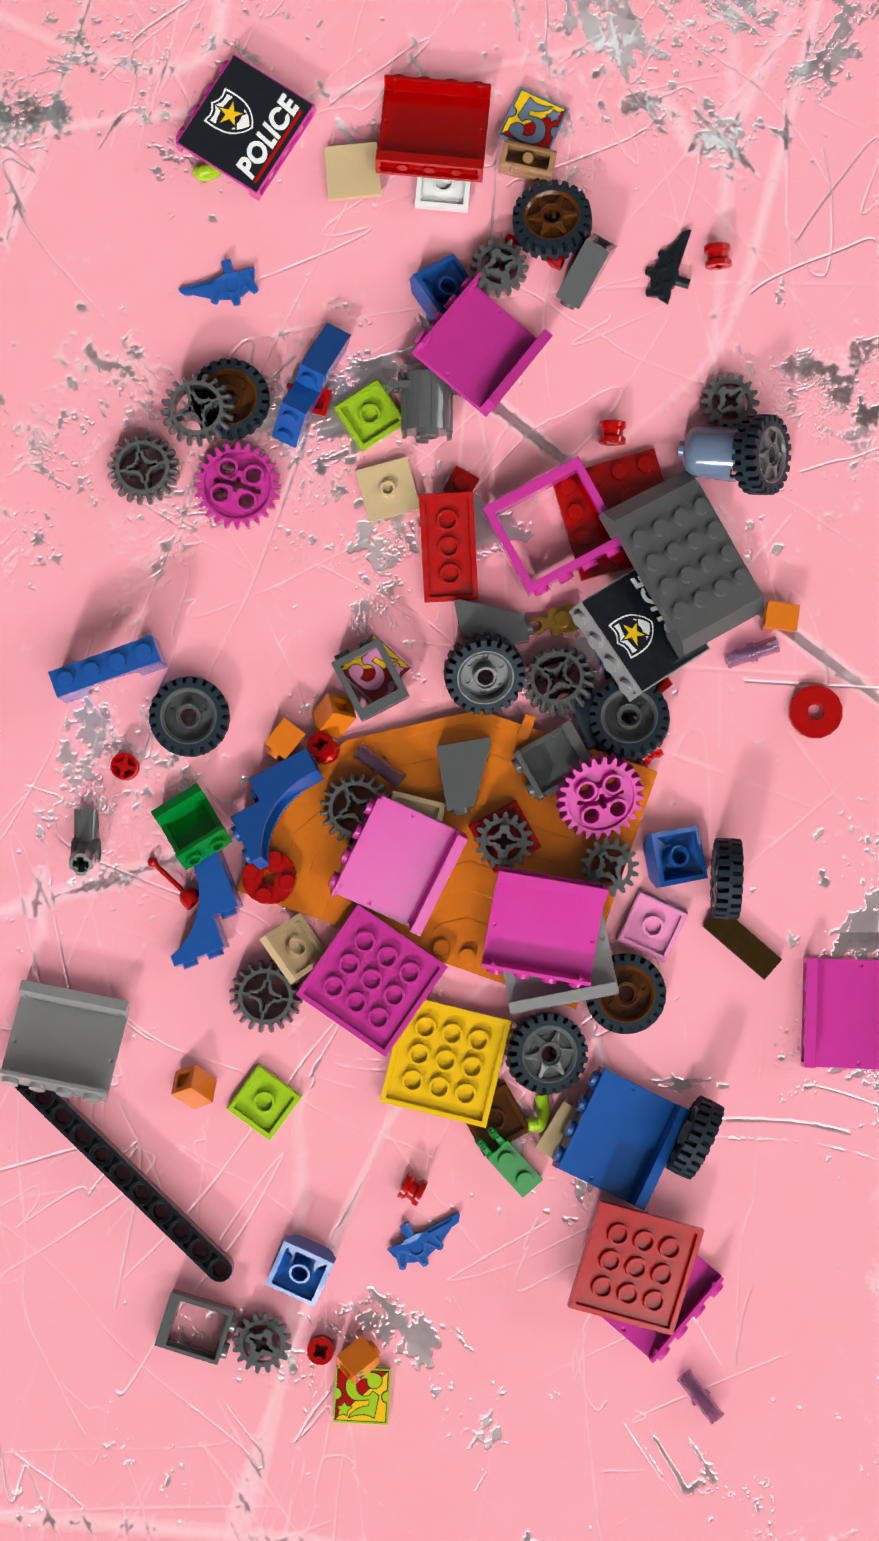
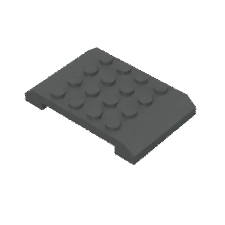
M682 471L598 516L611 540L616 537L619 540L670 630L666 637L678 658L685 656L765 611L764 599L760 589L697 478L687 471Z

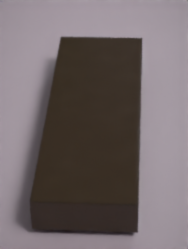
M711 915L702 926L763 980L782 961L776 953L736 919H715Z

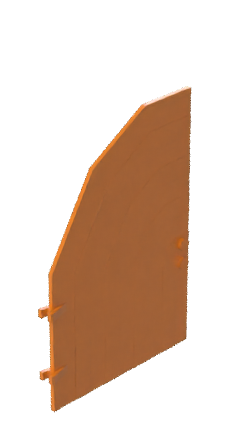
M473 711L346 740L339 746L340 754L333 763L326 765L318 764L324 780L301 793L283 812L274 828L269 851H277L287 856L293 862L297 872L296 885L292 894L285 901L277 905L339 927H343L356 906L360 905L442 963L505 984L503 972L502 974L488 973L486 968H481L497 872L494 873L489 868L488 861H481V858L484 856L483 852L476 853L475 849L479 845L474 841V836L468 825L516 800L542 848L531 853L530 857L525 856L522 858L524 861L523 865L515 862V869L583 881L588 877L587 873H580L581 869L586 868V864L581 862V858L589 857L585 850L587 848L592 851L595 850L593 844L595 841L600 846L603 845L604 838H607L605 833H601L599 840H597L592 833L586 839L583 831L576 835L573 828L568 829L565 821H562L559 816L561 811H558L556 804L561 801L557 800L555 794L562 792L561 790L540 801L537 796L531 798L524 785L528 782L523 772L517 773L511 760L515 758L513 755L515 750H519L548 734L533 728L536 717L525 714L523 723L519 724L493 714L484 715L483 711H480L479 715L473 714ZM490 737L491 747L475 808H469V814L454 816L453 811L448 812L447 807L445 808L442 823L466 833L468 840L421 935L418 936L411 933L409 926L339 894L332 897L330 894L331 887L328 886L329 880L334 871L339 872L343 864L340 862L341 855L345 847L350 848L351 845L347 844L348 836L346 835L341 842L337 841L339 831L333 835L328 833L334 827L332 824L328 826H323L322 824L323 821L329 819V815H320V811L328 810V806L321 805L320 800L329 801L330 797L326 796L323 792L324 790H329L331 793L334 792L335 789L330 783L334 781L340 786L342 783L339 780V776L343 775L346 782L350 781L349 774L351 772L355 773L356 780H359L361 773H365V782L368 783L370 777L374 776L376 780L373 786L376 787L382 782L384 787L379 792L380 794L389 792L390 796L388 798L390 799L393 791L446 804L436 746ZM594 749L588 750L595 760H598L600 753H603ZM604 751L603 754L605 755L606 759L608 760L609 755L607 754L606 751ZM626 761L627 765L631 764L633 766L634 772H637L641 778L639 782L644 786V789L639 791L643 794L644 799L637 801L642 809L633 811L637 819L628 818L629 828L624 825L619 826L620 834L616 833L615 830H611L608 840L609 844H613L616 838L619 839L618 846L620 847L628 843L626 851L630 853L658 771ZM616 777L609 778L605 784L612 783ZM589 784L583 785L579 791L586 790ZM351 787L356 798L359 800L375 796L373 792L364 787ZM344 791L335 802V814L339 813L347 805ZM351 796L352 804L350 806L352 808H349L350 812L348 813H355L362 822L363 820L360 815L365 805H358ZM620 801L613 803L610 808H616ZM594 809L587 810L584 816L590 815ZM348 818L338 823L344 829L353 831L358 822L354 818ZM605 849L610 856L619 857L622 855L617 850ZM597 855L594 856L591 863L592 872L598 869L599 859ZM602 856L605 860V867L602 868L603 872H610L617 879L614 868L617 866L616 863H610ZM626 864L622 865V867H621V871H620L621 877H622V874H623V871H624V869H625ZM266 870L264 872L265 877L262 880L264 883L269 882L270 885H273L277 874ZM242 875L237 891L247 894L243 886ZM602 877L597 880L599 883L606 884L607 886L614 885L607 878ZM608 891L607 900H605L603 907L605 924L615 898L611 896L610 891ZM578 1002L565 1004V1006L576 1009Z

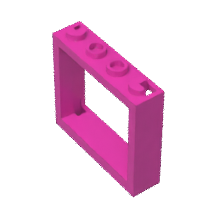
M579 456L482 508L486 520L528 597L533 594L536 597L545 594L551 590L549 585L557 581L563 584L574 577L573 572L581 568L585 572L598 565L597 560L606 555L609 559L622 551L620 548L622 546L616 537L532 582L497 518L498 515L576 473L599 515L607 511L608 509Z

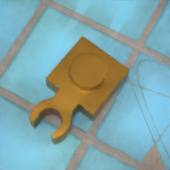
M573 604L546 609L547 618L532 617L530 619L531 623L537 621L541 624V629L533 631V635H540L548 629L551 630L552 637L578 631V626L575 625L569 613L573 608Z

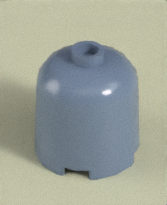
M696 426L687 433L685 442L680 441L678 457L683 458L685 470L695 477L736 482L735 475L732 474V465L735 464V460H732V454H735L732 445L736 443L734 435L735 432H739L738 429L735 427Z

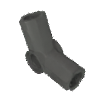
M74 809V838L71 840L69 869L73 870L77 876H86L87 872L93 869L94 863L101 860V840L98 838V809Z

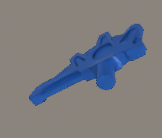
M231 259L221 261L223 270L221 277L178 288L179 292L184 296H198L211 299V303L214 305H218L220 300H231L234 306L241 305L240 298L250 291L255 295L259 289L254 282L255 268H247L242 272L234 271Z
M456 1212L420 1232H414L409 1221L401 1224L399 1227L405 1238H403L402 1242L387 1248L391 1255L397 1259L399 1269L405 1270L407 1263L419 1262L422 1267H426L429 1264L427 1257L435 1249L439 1251L443 1249L444 1244L442 1241L451 1228L459 1222L460 1213Z

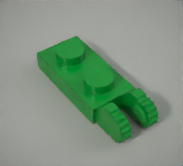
M491 1125L487 1129L488 1134L499 1145L491 1150L480 1137L474 1140V1142L484 1152L490 1163L524 1198L543 1179L508 1139H504Z

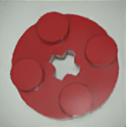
M269 851V866L259 870L253 863H246L242 870V882L245 891L253 900L261 904L274 905L285 901L290 897L296 885L297 872L293 862L287 856L277 851ZM266 870L277 874L273 885H270L269 882L264 883L262 880L265 877L264 872Z

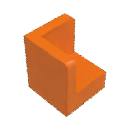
M767 601L765 603L761 630L770 632L775 629L791 632L797 631L800 605L776 601Z
M327 693L312 712L316 731L327 732L331 737L341 738L356 719L350 699L332 693Z
M196 1064L175 1071L171 1095L192 1109L213 1103L217 1079Z

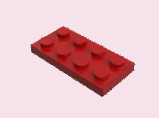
M473 491L419 494L424 602H448L459 599L465 601L478 600Z

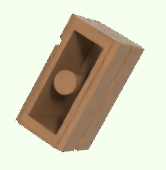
M504 140L498 174L534 182L539 180V183L547 180V184L550 185L557 151Z

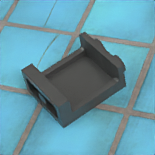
M569 720L552 732L519 750H515L513 752L515 758L511 760L517 773L523 772L528 782L524 785L531 798L537 796L540 801L560 790L557 786L558 783H566L562 774L571 775L570 765L578 768L580 766V758L585 763L589 762V752L571 720Z

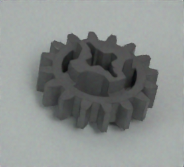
M502 238L498 239L497 244H494L489 239L487 241V248L480 244L478 247L479 254L473 253L472 260L474 263H471L470 270L476 272L472 274L471 279L473 280L480 272L482 276L478 279L477 287L480 289L483 287L487 288L486 295L488 296L492 291L496 292L497 298H500L501 292H505L507 296H510L512 293L511 288L519 291L521 287L519 282L525 283L527 276L523 273L528 271L529 266L523 263L526 261L527 256L519 255L520 246L515 249L511 247L512 240H509L505 245ZM488 255L489 263L482 267V261ZM517 268L515 277L510 280L509 273Z
M729 373L727 379H724L722 374L717 377L718 383L710 380L708 385L711 390L704 388L702 392L707 397L700 401V405L707 407L702 411V415H710L707 422L709 425L715 421L719 427L735 426L737 428L739 424H742L743 418H747L748 415L757 414L753 407H757L760 401L753 399V397L757 395L758 391H751L749 389L752 384L751 381L746 384L742 382L743 375H740L736 380L733 373ZM725 386H733L737 389H727ZM713 395L718 401V407L715 410L712 405ZM737 396L734 405L726 406L722 410L726 400L729 401ZM744 396H746L747 399L746 410L745 407L742 405V398ZM723 416H733L734 419L729 420V419H724V418H722V417H723Z
M504 812L501 819L494 813V821L492 822L485 818L483 821L486 827L484 829L477 828V831L482 834L481 837L474 838L475 842L481 844V847L475 849L476 853H484L481 861L490 860L489 868L491 869L496 864L502 867L509 865L510 868L514 869L515 862L523 865L524 861L521 857L523 855L530 857L531 853L526 850V847L533 846L534 843L527 841V837L532 835V831H524L527 825L526 821L518 824V815H515L511 820L508 819L507 812ZM500 824V831L494 836H486L492 827ZM510 825L518 829L522 838L514 837L509 831ZM502 834H506L508 840L517 842V844L507 845L506 849L503 850L500 844L490 841L501 839ZM486 846H493L497 850L498 859L489 854ZM513 848H521L514 858L507 860L508 853Z
M604 838L603 845L601 846L597 841L593 842L595 850L592 851L587 848L585 852L589 857L581 858V862L586 864V868L581 869L580 873H587L588 875L584 881L599 883L598 879L602 877L607 878L614 884L613 886H608V891H610L612 897H615L617 889L624 894L626 892L625 884L629 886L634 885L632 880H630L631 876L637 877L639 873L633 871V867L638 866L639 862L632 861L631 859L636 852L628 853L626 851L628 843L622 847L618 846L619 839L617 838L613 844H609L608 838ZM605 849L617 850L622 855L619 857L610 856ZM597 855L599 859L598 869L592 872L591 863L594 856ZM602 856L610 863H616L617 866L614 868L617 879L610 872H603L602 868L605 867V860ZM627 863L628 871L623 880L620 871L622 865Z
M255 1312L252 1321L248 1317L243 1319L245 1327L241 1325L236 1327L240 1335L233 1336L232 1341L237 1342L238 1345L233 1347L232 1350L233 1352H240L241 1355L237 1361L239 1363L245 1360L247 1362L246 1370L253 1365L255 1366L256 1373H259L261 1367H265L266 1372L270 1373L271 1365L280 1368L281 1363L279 1359H288V1355L284 1350H291L292 1344L287 1343L286 1340L290 1339L292 1335L291 1333H284L287 1327L286 1323L281 1325L277 1323L279 1316L276 1315L271 1320L269 1319V1312H265L263 1318H260L258 1313ZM256 1325H266L265 1329L257 1331L252 1328ZM275 1331L279 1335L280 1346L274 1341L273 1334ZM265 1337L268 1346L264 1345L262 1348H259L257 1346L258 1340ZM244 1339L250 1344V1354L245 1349ZM264 1355L272 1357L268 1360H258L260 1356Z

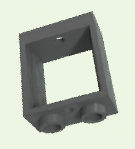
M373 637L367 638L358 644L360 648L351 653L348 649L335 655V661L331 662L362 723L410 698L380 638L376 640ZM377 649L398 689L362 708L341 667Z
M173 1289L170 1293L154 1346L218 1365L220 1358L226 1359L230 1343L226 1342L228 1332L234 1333L239 1317L234 1316L236 1308ZM181 1301L226 1315L215 1352L170 1338Z

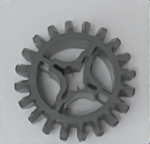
M197 373L192 374L193 381H188L186 375H183L182 380L184 384L179 385L177 381H174L172 384L176 390L166 389L165 391L171 399L165 398L161 401L164 406L169 407L161 410L162 416H169L163 420L164 426H171L168 430L170 435L178 433L176 438L178 442H182L187 436L186 443L188 446H192L194 439H197V445L202 447L203 439L205 438L211 445L213 444L212 435L215 434L218 439L223 437L219 431L220 428L225 431L230 429L224 421L230 422L234 419L233 415L226 413L234 410V405L227 403L232 400L231 394H224L227 390L224 384L217 387L219 382L217 378H213L208 383V374H204L201 381H199ZM194 390L207 391L216 398L212 400L210 398L200 399L196 396ZM187 394L188 404L180 409V413L176 414L178 402ZM193 399H195L196 404L199 405L200 408H204L201 409V416L203 419L202 421L200 420L199 416L196 415L195 412H191L194 411ZM219 406L216 420L208 426L207 416L212 411H215V407ZM183 420L185 422L196 421L200 425L201 430L187 429L179 422Z
M147 432L144 434V439L141 440L139 434L135 433L134 442L125 437L124 441L127 444L125 447L119 443L115 445L120 452L119 454L111 452L110 457L116 460V462L107 463V467L115 471L107 475L109 479H116L112 482L111 486L113 489L120 488L117 493L120 497L128 493L126 500L129 503H132L135 497H137L138 505L142 506L144 498H147L149 505H153V496H156L161 502L163 501V496L160 494L162 491H165L168 495L172 493L170 488L167 487L168 484L177 486L178 482L171 478V476H179L180 471L172 467L178 466L180 462L178 459H171L176 455L174 449L166 451L170 445L168 441L160 444L161 438L156 435L151 442V436ZM144 449L158 452L164 458V461L158 462L157 460L147 459ZM135 452V461L123 469L127 457ZM142 460L150 468L145 474L146 479L138 471V468L142 465ZM162 469H165L162 479L155 486L151 487L153 476L161 472ZM124 477L139 478L143 489H135L129 486L124 481Z
M552 645V652L548 653L545 648H542L543 656L539 657L537 654H533L532 657L535 664L527 662L526 667L530 671L525 672V679L528 681L523 683V689L528 690L525 696L527 699H532V707L540 706V713L544 714L549 709L550 716L554 717L557 710H559L561 716L565 717L566 709H570L575 714L576 704L582 708L585 706L582 698L591 699L592 695L587 690L595 689V684L590 681L595 678V673L590 671L592 669L591 662H585L587 659L586 655H578L577 648H572L568 653L567 645H563L560 651H558L556 645ZM561 662L556 668H547L551 664ZM572 665L580 672L578 685L569 679ZM539 676L548 682L545 696L538 691ZM562 677L564 682L558 681L555 685L553 679L559 680ZM567 692L571 694L565 698L557 699L562 693Z
M351 772L349 774L350 781L346 782L343 775L339 776L342 784L338 786L332 781L330 785L335 789L334 792L331 793L329 790H324L323 792L326 796L330 797L329 801L320 800L321 805L328 806V810L320 811L321 816L329 815V819L322 822L323 826L332 824L334 827L328 833L333 835L339 831L340 833L337 837L339 842L344 839L345 835L348 836V845L353 843L354 838L351 837L353 831L344 829L338 822L354 818L362 824L366 816L363 813L364 810H361L362 814L360 815L363 820L362 822L355 813H348L350 812L349 808H352L350 806L352 804L350 797L352 796L353 801L358 805H365L369 798L364 800L357 799L351 787H364L373 792L375 796L377 793L380 794L379 791L384 787L382 782L376 787L373 786L376 780L374 776L370 777L368 783L365 782V773H361L359 780H356L355 773ZM344 791L347 805L343 810L335 814V802ZM384 792L382 795L389 797L390 793Z
M261 959L258 960L259 969H255L254 965L249 963V974L243 969L239 970V974L244 979L242 981L238 978L233 979V983L239 985V989H230L229 992L231 994H237V999H231L229 1002L230 1004H239L240 1008L233 1010V1014L236 1015L241 1011L243 1012L244 1016L239 1020L241 1024L250 1019L251 1022L248 1025V1029L252 1030L255 1024L258 1023L259 1033L264 1031L265 1025H268V1030L272 1033L275 1031L274 1023H277L280 1029H284L285 1025L282 1019L285 1018L289 1023L294 1021L289 1012L299 1014L300 1010L293 1007V1004H301L303 999L295 998V993L300 988L294 989L293 984L298 983L299 979L290 984L279 967L277 969L273 968L274 960L270 959L268 967H264V962ZM265 973V979L260 989H245L248 982L254 976ZM274 975L278 976L285 983L288 995L274 990ZM268 984L269 994L280 997V999L274 998L272 1001L268 1000L269 1004L263 1003V998L252 993L264 992L263 988H267ZM244 997L255 999L258 1002L259 1017L250 1012L245 1004ZM272 1003H287L286 1008L280 1015L267 1019Z

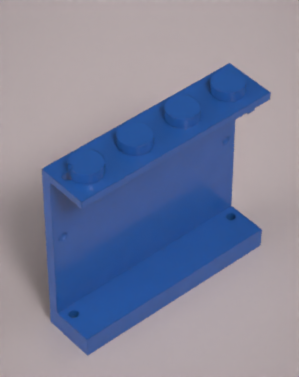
M598 1066L597 1070L592 1071L588 1078L587 1084L589 1087L585 1095L582 1094L576 1103L575 1109L577 1112L573 1120L570 1119L564 1128L563 1134L565 1137L562 1144L557 1145L553 1151L552 1166L644 1211L691 1110L677 1105L606 1068Z

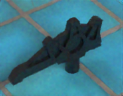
M692 230L683 231L679 239L666 252L664 250L659 251V260L655 267H647L645 269V275L651 278V288L646 289V297L658 298L668 305L672 294L671 291L675 286L688 290L691 279L679 276V267Z

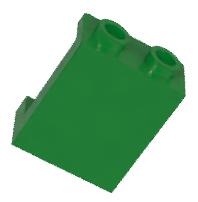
M197 783L151 811L154 819L160 825L172 846L177 860L185 870L198 865L205 858L221 851L226 845L233 842L207 796Z

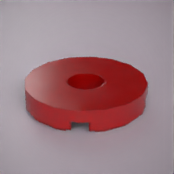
M810 685L801 689L792 697L788 706V718L800 735L809 739H821L831 735L839 727L843 718V706L839 697L831 689L822 685ZM811 705L821 707L823 714L820 719L814 720L809 716L808 709Z

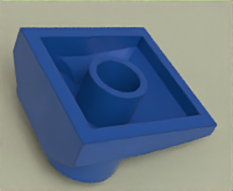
M454 253L413 274L409 280L413 296L430 320H432L439 311L442 314L447 311L443 306L453 294L459 297L462 292L458 288L470 276Z
M698 825L646 834L643 842V851L649 879L656 888L708 878Z
M286 1235L265 1285L315 1307L336 1261V1257L329 1248L301 1235Z

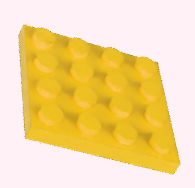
M425 1000L392 1048L380 1102L486 1128L511 1021Z

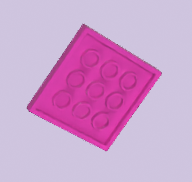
M357 905L296 995L386 1057L448 966L369 911Z

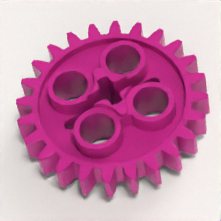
M236 442L235 449L232 450L228 443H225L224 452H221L216 447L215 452L217 456L213 457L206 454L209 463L200 462L199 465L204 471L203 473H195V476L201 480V482L193 484L194 488L201 490V492L195 494V498L199 500L204 499L199 504L200 509L209 508L205 514L206 517L210 518L215 515L214 523L216 525L224 520L225 529H228L231 523H234L236 530L240 529L241 523H244L247 529H250V521L252 520L260 525L259 516L262 515L268 519L267 508L276 509L271 501L280 500V496L274 492V490L282 489L281 484L274 483L275 480L280 478V474L271 473L276 468V464L271 463L267 465L270 459L269 455L266 454L260 457L261 449L259 447L254 452H251V445L249 443L245 446L244 450L241 449L239 442ZM226 464L235 466V472L230 476H225L221 473V469ZM252 471L261 473V479L256 483H251L247 480L248 474ZM215 479H222L223 481L231 484H237L238 481H241L243 487L250 489H259L261 493L255 494L243 488H239L238 491L235 492L233 486L223 483H216ZM218 490H226L228 492L226 500L218 502L214 499V495ZM247 496L252 497L254 504L251 508L244 509L240 506L241 499Z
M600 753L598 760H595L593 755L589 754V762L587 763L580 758V766L578 768L570 765L571 775L562 774L566 783H558L557 786L562 792L555 794L557 800L561 801L556 804L558 811H561L559 816L562 821H565L568 829L573 828L576 835L583 831L586 839L593 833L595 838L599 840L601 833H605L607 838H610L611 830H615L616 833L620 834L619 826L624 825L629 828L628 818L637 819L633 811L642 809L637 801L644 799L643 794L639 792L644 789V786L639 782L641 778L637 772H634L633 766L631 764L627 765L624 758H620L617 761L614 754H611L607 760L603 753ZM616 777L612 783L605 784L609 778ZM589 784L586 790L579 791L583 785ZM620 801L616 808H610L613 803ZM594 809L590 815L584 816L587 810Z

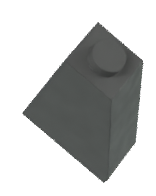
M595 233L585 240L556 294V297L561 299L560 303L563 306L574 310V308L580 309L584 305L617 248L615 244Z
M460 599L454 600L462 638L465 636L471 638L473 633L477 632L479 635H483L484 632H490L492 636L496 633L501 635L503 639L507 638L514 646L529 643V636L533 635L530 619L525 620L524 613Z
M490 737L436 746L447 811H453L454 816L469 814V808H475L491 747Z

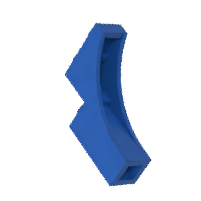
M329 323L325 325L300 363L296 380L281 402L272 437L294 448L297 447L327 382L346 352L351 334Z
M307 748L251 777L249 780L253 788L249 791L255 804L231 816L235 825L231 827L237 841H242L245 847L242 850L244 858L248 864L253 863L259 870L269 866L271 837L283 812L301 793L324 780L314 757Z
M222 850L213 853L194 866L199 885V906L190 934L181 947L170 956L174 967L183 966L184 970L199 965V959L208 956L209 960L224 955V949L230 947L219 916L222 919L232 917L238 914L236 909L243 907Z

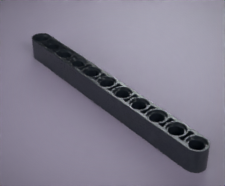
M18 1084V1087H14L212 1280L224 1282L229 1279L234 1271V1262L231 1257L67 1098L58 1096L55 1091L47 1090L51 1095V1100L48 1104H44L38 1098L39 1092L30 1090L29 1086ZM60 1108H65L70 1112L69 1122L64 1123L59 1120L58 1111ZM80 1127H84L90 1132V1139L86 1142L79 1140L77 1136V1131ZM100 1146L106 1147L110 1152V1157L106 1161L100 1160L96 1152ZM122 1165L128 1168L130 1173L128 1179L118 1178L116 1174L118 1166ZM137 1185H145L149 1189L148 1198L142 1199L137 1196L135 1191ZM157 1204H164L168 1207L169 1215L162 1218L156 1214L155 1207ZM177 1223L187 1225L189 1230L187 1236L181 1237L176 1234L175 1225ZM198 1242L205 1243L208 1246V1254L204 1256L198 1255L194 1249L195 1244ZM218 1261L226 1263L228 1273L224 1275L216 1273L214 1263Z

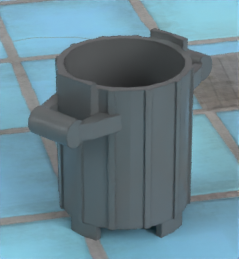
M401 369L398 372V380L391 378L383 385V390L386 393H401L402 439H405L407 435L414 436L415 443L428 444L429 440L437 439L441 436H447V441L452 440L453 395L459 394L430 369L404 372V369Z

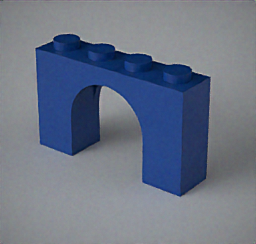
M153 635L49 671L48 673L57 698L65 703H69L92 695L90 689L104 682L134 673H140L142 676L167 668L168 665L159 641Z

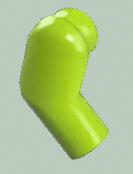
M207 163L196 165L193 169L195 179L202 182L217 179L222 174Z
M546 1094L535 1095L536 1117L528 1118V1130L530 1132L538 1131L540 1133L545 1130L550 1117L549 1097Z

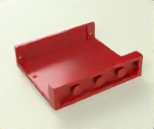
M385 74L379 143L375 159L376 173L482 183L491 84L481 81H458L451 78L443 80L432 79L427 76L409 77L402 74Z

